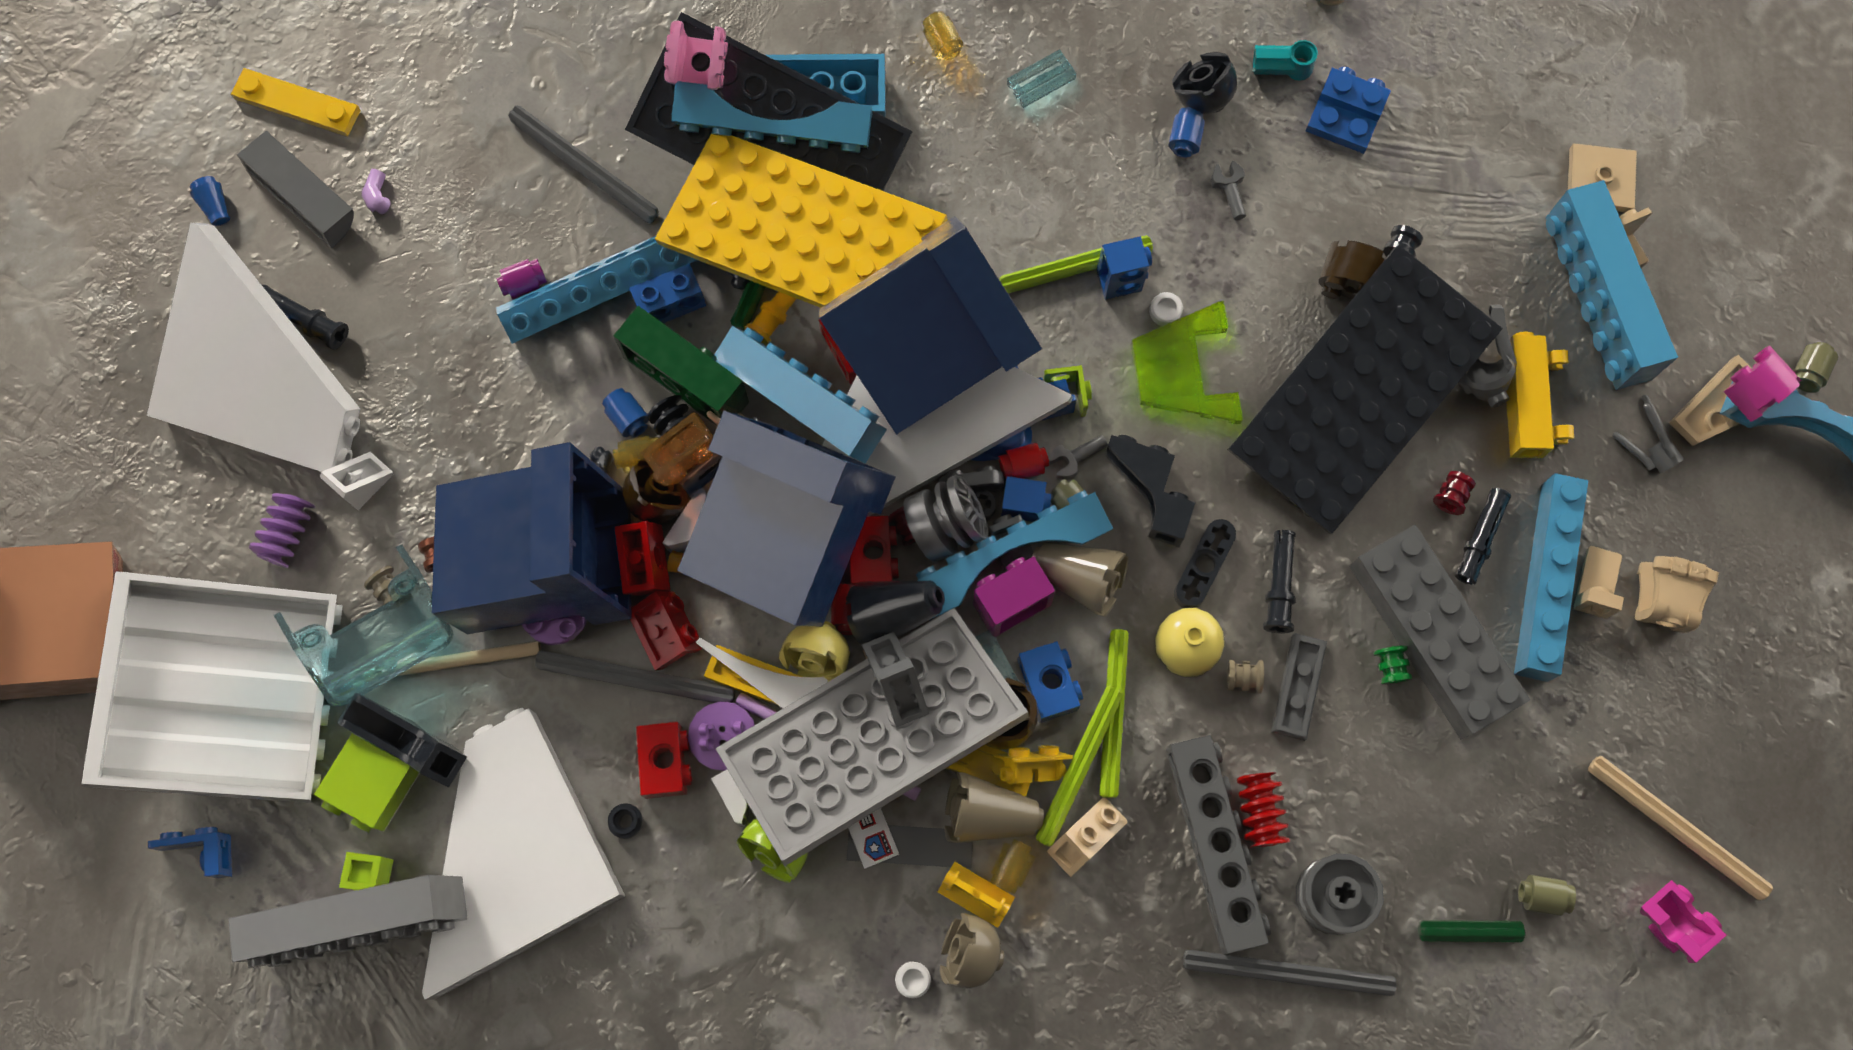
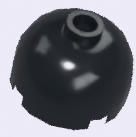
M1210 52L1200 55L1202 61L1192 65L1191 60L1185 63L1172 79L1175 94L1182 105L1199 111L1202 114L1221 111L1232 100L1237 90V74L1229 56L1226 53Z

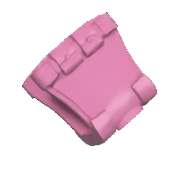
M673 21L670 26V35H667L665 47L668 50L664 56V66L666 67L664 73L665 80L670 84H676L678 81L705 84L711 90L723 88L724 60L728 51V42H725L726 31L721 27L715 26L713 40L687 37L683 22ZM699 53H705L710 58V66L703 72L696 71L692 66L694 56Z

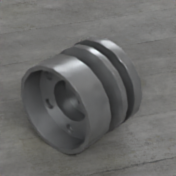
M960 475L948 478L947 483H937L935 494L928 489H924L906 498L904 501V513L913 538L920 550L932 562H938L955 554L958 548L957 542L962 547L967 548L973 545V541L981 542L988 538V525L981 504L967 481Z

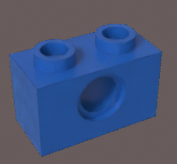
M1058 641L1018 654L1017 661L1027 690L1031 692L1032 696L1034 695L1037 702L1039 724L1078 711L1080 707L1079 701L1083 700V694L1078 681L1072 682L1068 669L1072 668V664L1066 648L1060 649ZM1046 674H1055L1059 677L1061 686L1056 689H1049L1043 684L1042 678Z

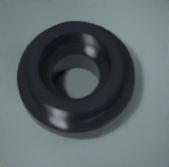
M619 804L611 810L608 816L609 830L613 835L622 839L634 837L639 833L643 825L642 813L632 804ZM625 815H630L632 818L631 825L627 828L621 827V818Z

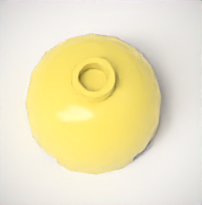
M1198 608L1180 609L1170 614L1159 626L1155 638L1156 653L1172 673L1184 677L1202 675L1206 671L1211 670L1221 658L1224 648L1223 630L1218 621L1206 611Z
M825 621L822 627L797 626L784 640L779 652V660L786 669H789L790 664L798 669L797 675L811 678L824 677L829 682L846 672L850 652L848 643L843 635L832 623Z

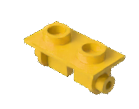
M1041 745L1038 746V751L1030 752L1029 748L1024 747L1009 748V753L995 754V758L1004 760V767L1000 770L1002 781H1006L1008 784L1032 782V769H1035L1034 781H1059L1061 777L1065 776L1067 771L1063 760L1073 759V755L1059 752L1058 746Z
M955 861L937 893L997 928L1015 899L1013 895Z

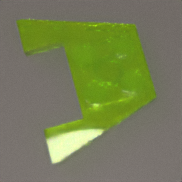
M1224 301L1216 302L1132 339L1131 350L1140 405L1178 413L1184 411L1199 414L1202 418H1218L1228 420V423L1241 424L1243 417L1239 392L1204 395L1195 338L1198 335L1227 332L1228 324Z

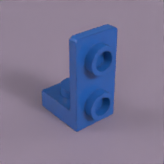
M217 827L195 829V835L183 836V832L161 833L159 840L148 841V849L158 851L204 845V850L200 853V866L204 871V876L218 879L232 877L231 835L218 832Z

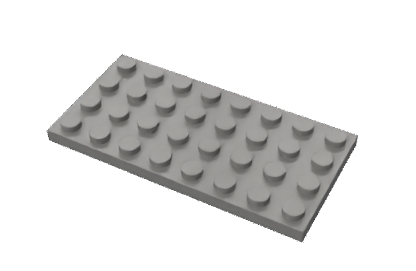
M955 608L898 640L906 658L909 657L914 666L929 712L928 715L896 727L884 694L868 659L715 748L784 866L1029 718L1028 711Z

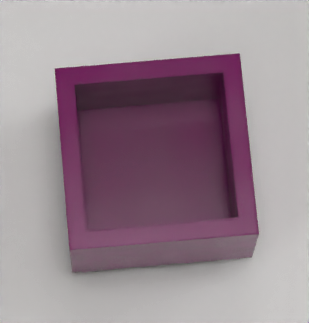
M1034 556L1028 560L1021 557L1010 563L1006 567L1008 571L996 577L994 574H991L977 583L978 588L974 590L973 606L993 639L1045 610L1052 604L1055 589Z

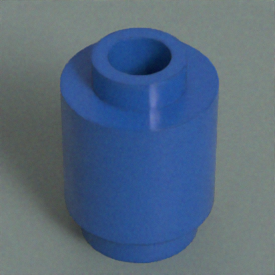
M1190 107L1181 108L1178 114L1175 115L1168 144L1175 155L1184 158L1199 152L1205 126L1204 115Z
M619 388L605 397L602 405L605 407L604 413L623 437L631 436L635 438L646 431L649 421L647 418L648 414L630 392H625L623 388Z

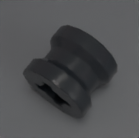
M1396 225L1390 233L1391 241L1385 244L1383 251L1385 256L1388 257L1399 244L1415 257V248L1420 247L1423 236L1419 231L1410 226Z

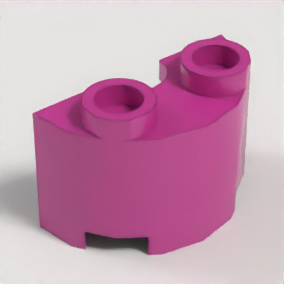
M1770 345L1753 357L1756 363L1752 369L1746 365L1730 378L1734 383L1723 391L1750 422L1761 417L1762 413L1777 402L1779 404L1800 385L1801 379Z
M1671 880L1641 906L1640 914L1647 916L1653 922L1648 926L1649 930L1672 953L1681 950L1687 956L1686 959L1689 963H1697L1727 935L1721 930L1722 925L1715 916L1709 912L1701 914L1692 905L1694 901L1693 895L1684 886L1676 885Z

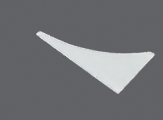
M699 638L696 642L782 708L828 682L824 677H796L765 670L737 659L702 638Z

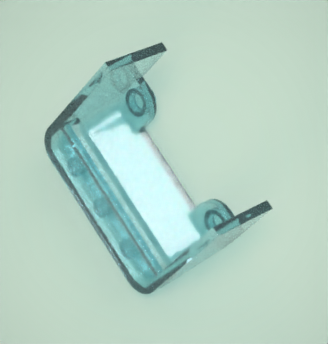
M402 544L395 548L407 570L395 576L388 585V593L392 601L330 635L324 626L312 624L294 633L281 612L274 615L297 657L327 702L332 706L347 705L355 692L365 695L441 651L453 639L454 634L451 626L432 614V592Z

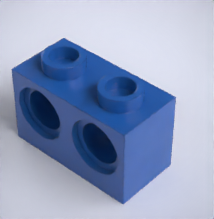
M1141 236L1102 245L1097 274L1105 300L1142 291L1145 279H1148L1149 266H1152V256L1149 247L1143 246Z
M690 263L629 288L636 306H640L662 323L706 306L703 293Z

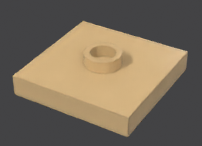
M1573 143L1569 149L1568 190L1604 180L1618 212H1627L1635 209L1637 151Z

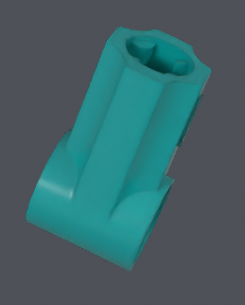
M1307 40L1297 41L1292 46L1255 45L1253 56L1254 75H1288L1294 80H1305L1313 73L1318 55L1317 47ZM1301 58L1306 60L1307 62L1302 63L1297 61L1296 59Z

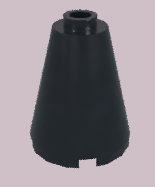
M866 581L856 583L849 589L846 596V605L851 603L852 613L847 615L848 625L853 636L861 645L892 632H895L898 638L940 614L945 602V596L942 589L933 581Z

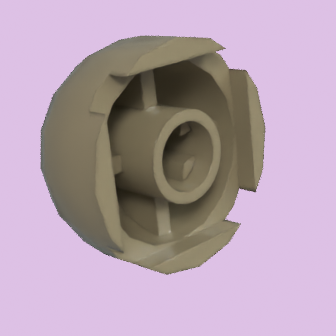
M961 913L960 915L963 919L955 918L946 933L941 954H948L946 966L940 965V975L942 981L947 985L959 988H973L984 985L994 975L995 971L1001 969L1004 962V951L1001 950V942L997 931L987 921L973 915Z

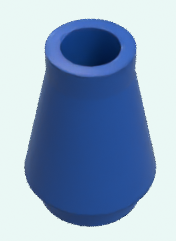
M205 176L193 181L190 184L192 190L190 196L207 216L211 225L221 226L229 222L230 217L227 212L221 183L216 182L213 176Z

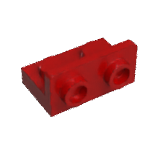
M655 591L632 607V619L630 621L654 670H663L687 653H697L702 649L696 643L699 639V634L696 628L690 624L684 612L683 601L674 591Z

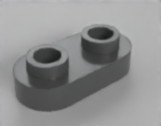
M994 466L980 467L976 470L977 472L963 473L962 470H951L938 480V483H947L948 478L960 475L967 481L973 491L987 490L995 492L1005 487L1004 473L996 470Z

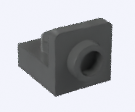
M1011 514L995 519L992 522L993 525L989 527V537L994 535L996 540H999L1009 535L1006 529L1023 521L1021 515L1012 518ZM1026 544L999 557L998 559L1003 571L1007 570L1006 567L1010 563L1021 557H1024L1025 560L1030 559L1033 550L1030 544Z

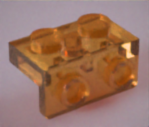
M693 412L644 449L641 454L654 471L652 476L656 482L665 486L674 485L683 480L687 475L686 471L695 464H703L713 456V452L708 450L713 435L700 416Z

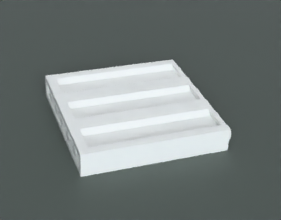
M116 571L81 784L84 787L310 803L311 794L314 795L321 780V774H314L316 760H323L325 740L319 739L320 726H327L330 705H323L324 692H332L334 672L327 671L329 658L336 659L338 638H331L333 625H340L343 605L336 604L337 595Z

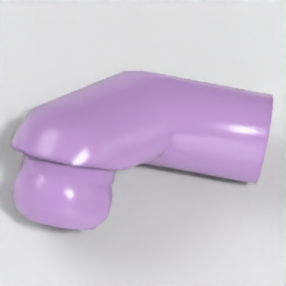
M371 169L362 190V197L369 210L385 214L390 207V200L382 197L380 190L386 174L377 169Z

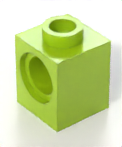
M346 852L339 888L356 891L388 884L394 859Z

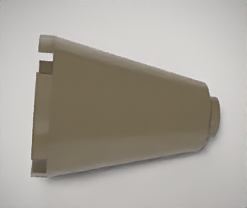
M1045 542L1042 547L1037 546L1032 554V557L1036 558L1054 587L1096 615L1103 617L1109 614L1117 600L1113 595L1117 587L1122 588L1129 561L1126 553L1117 550Z
M957 772L958 779L952 778L945 806V815H950L951 826L944 825L945 837L948 842L962 843L1032 836L1036 829H1041L1044 812L1042 808H1039L1036 800L967 773Z

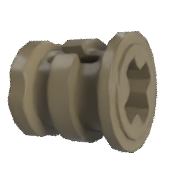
M390 565L376 571L364 583L366 590H374L373 596L377 601L382 600L384 602L382 606L387 611L399 606L410 595V591L406 587L403 588L401 586V579L398 576L392 575L394 568Z
M1229 660L1227 690L1233 691L1235 687L1241 688V691H1249V688H1255L1258 694H1262L1264 686L1263 660H1259L1256 665L1250 664V661H1242V664H1236L1234 660Z

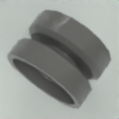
M1336 853L1312 862L1301 873L1296 885V903L1302 917L1313 928L1325 934H1350L1367 928L1379 916L1384 903L1383 885L1378 873L1366 860L1352 854ZM1335 889H1339L1342 893L1340 901V896H1335Z

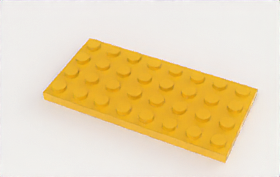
M711 133L655 240L658 245L821 308L921 243L922 237L948 221L944 213L735 136L714 135Z

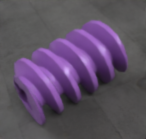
M275 493L271 499L278 506H267L266 512L273 518H262L260 524L267 531L257 530L255 532V536L262 543H250L249 548L257 557L277 566L288 568L289 566L281 558L282 556L293 557L294 553L287 548V545L299 544L300 541L292 534L293 532L305 531L298 523V520H310L311 517L303 509L304 507L315 508V506L293 495Z

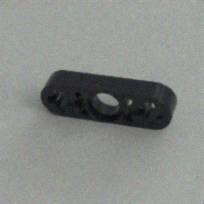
M1224 519L1214 520L1205 530L1174 590L1175 601L1182 608H1197L1205 599L1236 539L1235 527L1229 521ZM1219 529H1223L1226 531L1224 537L1228 540L1223 539L1215 551L1210 548L1216 536L1211 531L1218 532ZM1200 556L1210 557L1214 562V570L1208 573L1201 572L1196 566V559ZM1194 578L1202 580L1195 589V594L1199 598L1185 599L1186 592L1182 588L1188 589Z

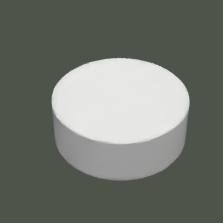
M1160 293L1151 302L1150 316L1160 326H1172L1181 317L1183 312L1182 301L1173 293Z
M908 962L898 969L895 983L898 991L905 997L918 998L928 991L931 977L928 969L923 964Z

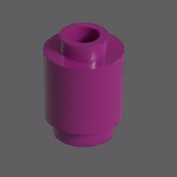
M526 259L500 269L501 276L496 278L503 296L510 294L512 300L541 288L540 285L547 283L538 259L532 261Z

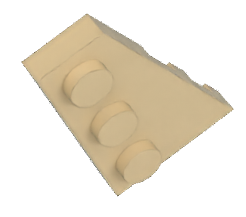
M1739 355L1733 357L1669 422L1692 446L1740 424L1720 414L1727 396L1723 391L1731 385L1732 380L1730 378L1741 368L1748 365Z

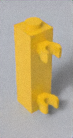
M1528 331L1519 332L1510 338L1517 364L1510 386L1506 391L1510 398L1506 402L1510 457L1544 458L1554 449V444L1565 445L1568 444V439H1574L1573 425L1552 426L1548 370H1562L1563 364L1569 363L1568 350L1547 351L1546 336L1534 335L1533 332Z

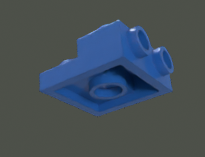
M1332 67L1305 131L1364 154L1391 90L1385 88V83L1380 79L1370 78L1364 80L1356 77L1355 71L1349 67H1340L1338 69Z

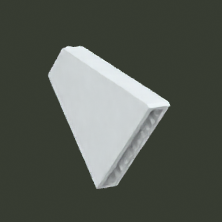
M190 223L147 416L321 472L351 460L353 453L350 449L353 437L360 428V419L358 418L359 406L216 227L210 224Z
M1001 367L896 435L858 376H856L848 392V395L856 400L853 404L854 407L860 410L864 406L880 416L877 423L887 429L866 464L896 476L884 508L1066 407L1073 399L1071 394L1016 367L1007 372ZM825 439L823 446L848 456ZM868 512L867 517L873 515L874 513Z
M518 708L505 715V721L494 727L492 724L477 729L473 733L474 737L465 742L463 754L467 758L460 771L442 875L461 876L463 878L468 920L454 922L455 929L432 932L422 995L425 1000L439 998L625 897L537 714L529 708L526 710Z

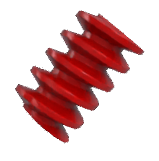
M1276 772L1249 774L1237 778V784L1248 787L1240 791L1238 795L1239 798L1250 801L1242 805L1240 809L1243 813L1251 814L1250 817L1242 821L1243 826L1253 828L1252 831L1244 835L1245 840L1255 842V845L1251 847L1275 846L1290 842V838L1279 835L1280 831L1288 828V824L1277 821L1278 817L1286 814V810L1275 807L1276 803L1284 800L1283 795L1273 793L1274 789L1282 786L1281 781L1271 779V776L1276 774Z

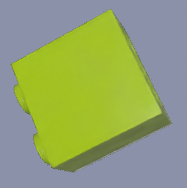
M352 733L314 795L324 800L321 807L331 813L340 816L343 811L352 816L353 819L350 823L368 833L372 828L385 832L420 773L396 756Z

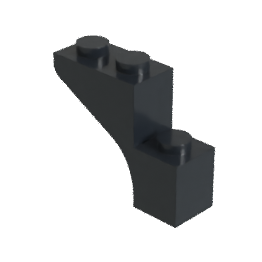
M1111 435L1106 450V457L1139 490L1150 505L1152 521L1148 537L1180 547L1196 502L1188 500L1189 497L1180 492H1164L1175 455L1170 454L1166 448L1158 445H1150L1148 447L1139 444L1136 439L1128 435H1118V437Z
M355 692L337 721L342 727L401 759L420 774L448 788L467 758L455 746L426 732L412 720Z

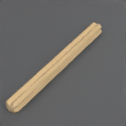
M1603 756L1596 757L1590 763L1588 771L1754 898L1765 900L1772 892V884Z

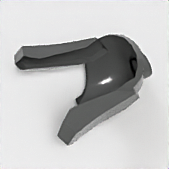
M1490 305V318L1503 328L1495 338L1497 351L1502 359L1494 363H1485L1478 358L1458 384L1466 394L1473 393L1478 399L1488 401L1491 408H1496L1510 399L1506 391L1516 371L1517 361L1508 336L1504 308L1501 305Z

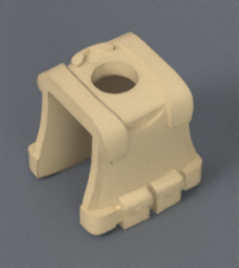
M1656 556L1654 562H1641L1637 573L1639 575L1640 592L1635 619L1640 622H1649L1667 627L1680 633L1696 630L1701 623L1702 611L1707 597L1713 586L1717 584L1719 572L1706 567L1705 564L1691 562L1679 557Z

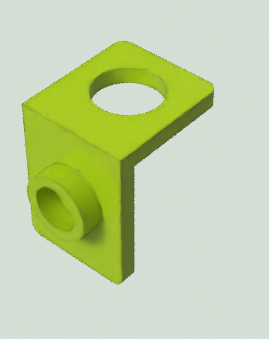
M1082 365L1044 370L1043 380L1047 383L1066 379L1067 382L1075 381L1081 417H1086L1088 400H1092L1090 380L1084 381ZM1067 374L1064 376L1054 377L1056 375Z

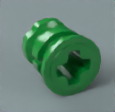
M1392 646L1373 652L1374 656L1380 657L1381 663L1377 665L1379 671H1382L1384 676L1381 679V684H1393L1413 679L1412 674L1407 671V666H1410L1409 659L1404 657V652L1408 650V646Z

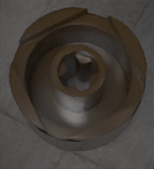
M1348 240L1346 246H1338L1339 241H1334L1330 245L1319 278V284L1323 287L1321 294L1331 299H1339L1340 296L1353 299L1385 260L1382 257L1384 251L1362 242Z

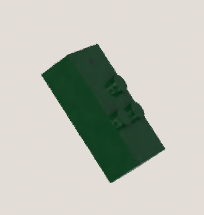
M637 306L613 335L625 360L673 395H681V400L713 424L715 422L706 415L708 411H712L721 418L723 411L738 414L749 404L743 381L717 363V357L705 347L698 349L640 306Z

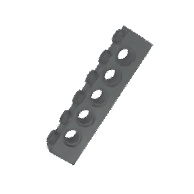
M1211 735L1170 744L1166 751L1221 953L1228 954L1268 944L1267 936L1271 935L1270 924L1265 914L1261 915L1257 903L1258 900H1261V893L1256 879L1251 880L1247 866L1251 865V857L1246 844L1241 845L1238 831L1242 830L1238 812L1236 810L1232 811L1228 797L1232 796V789L1228 777H1222L1219 763L1223 762L1219 744L1217 742L1213 743ZM1201 766L1207 770L1209 774L1207 783L1201 784L1195 781L1192 775L1194 767ZM1204 800H1211L1216 803L1218 807L1216 818H1209L1203 813L1202 803ZM1214 834H1221L1226 838L1228 847L1224 853L1217 852L1212 847L1211 839ZM1224 868L1232 869L1237 875V883L1233 888L1225 886L1221 880V873ZM1234 903H1240L1246 908L1247 917L1243 923L1236 922L1231 916L1230 911Z

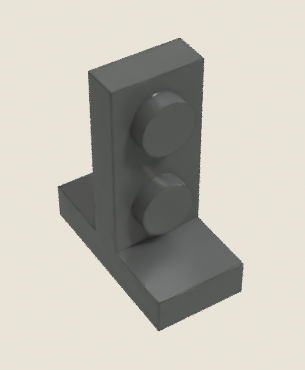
M895 632L862 644L896 727L928 715L929 712L914 666L910 658H906Z

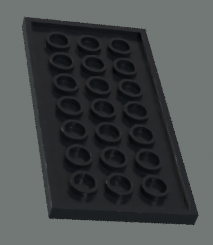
M682 12L680 13L677 21L683 22L687 37L713 40L715 29ZM726 35L725 42H728V51L724 60L723 88H718L714 91L733 107L752 116L769 120H794L822 112L837 102L859 104ZM665 44L625 130L695 165L712 133V129L699 127V133L685 132L679 130L680 125L671 121L675 84L668 83L664 78L666 70L664 56L665 52H668ZM705 53L695 55L692 60L693 68L699 72L706 71L710 66L709 56ZM872 111L868 149L861 148L860 153L841 151V145L828 144V149L809 147V141L796 140V145L777 143V137L764 136L763 141L745 139L744 133L732 132L731 135L884 191L913 131Z
M1398 244L1227 450L1325 531L1333 534L1503 328Z

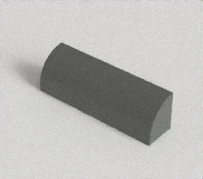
M268 131L262 133L237 154L246 171L331 249L346 235L353 222V209Z

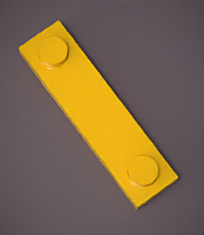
M243 68L231 92L235 100L346 137L349 136L361 111L356 104Z

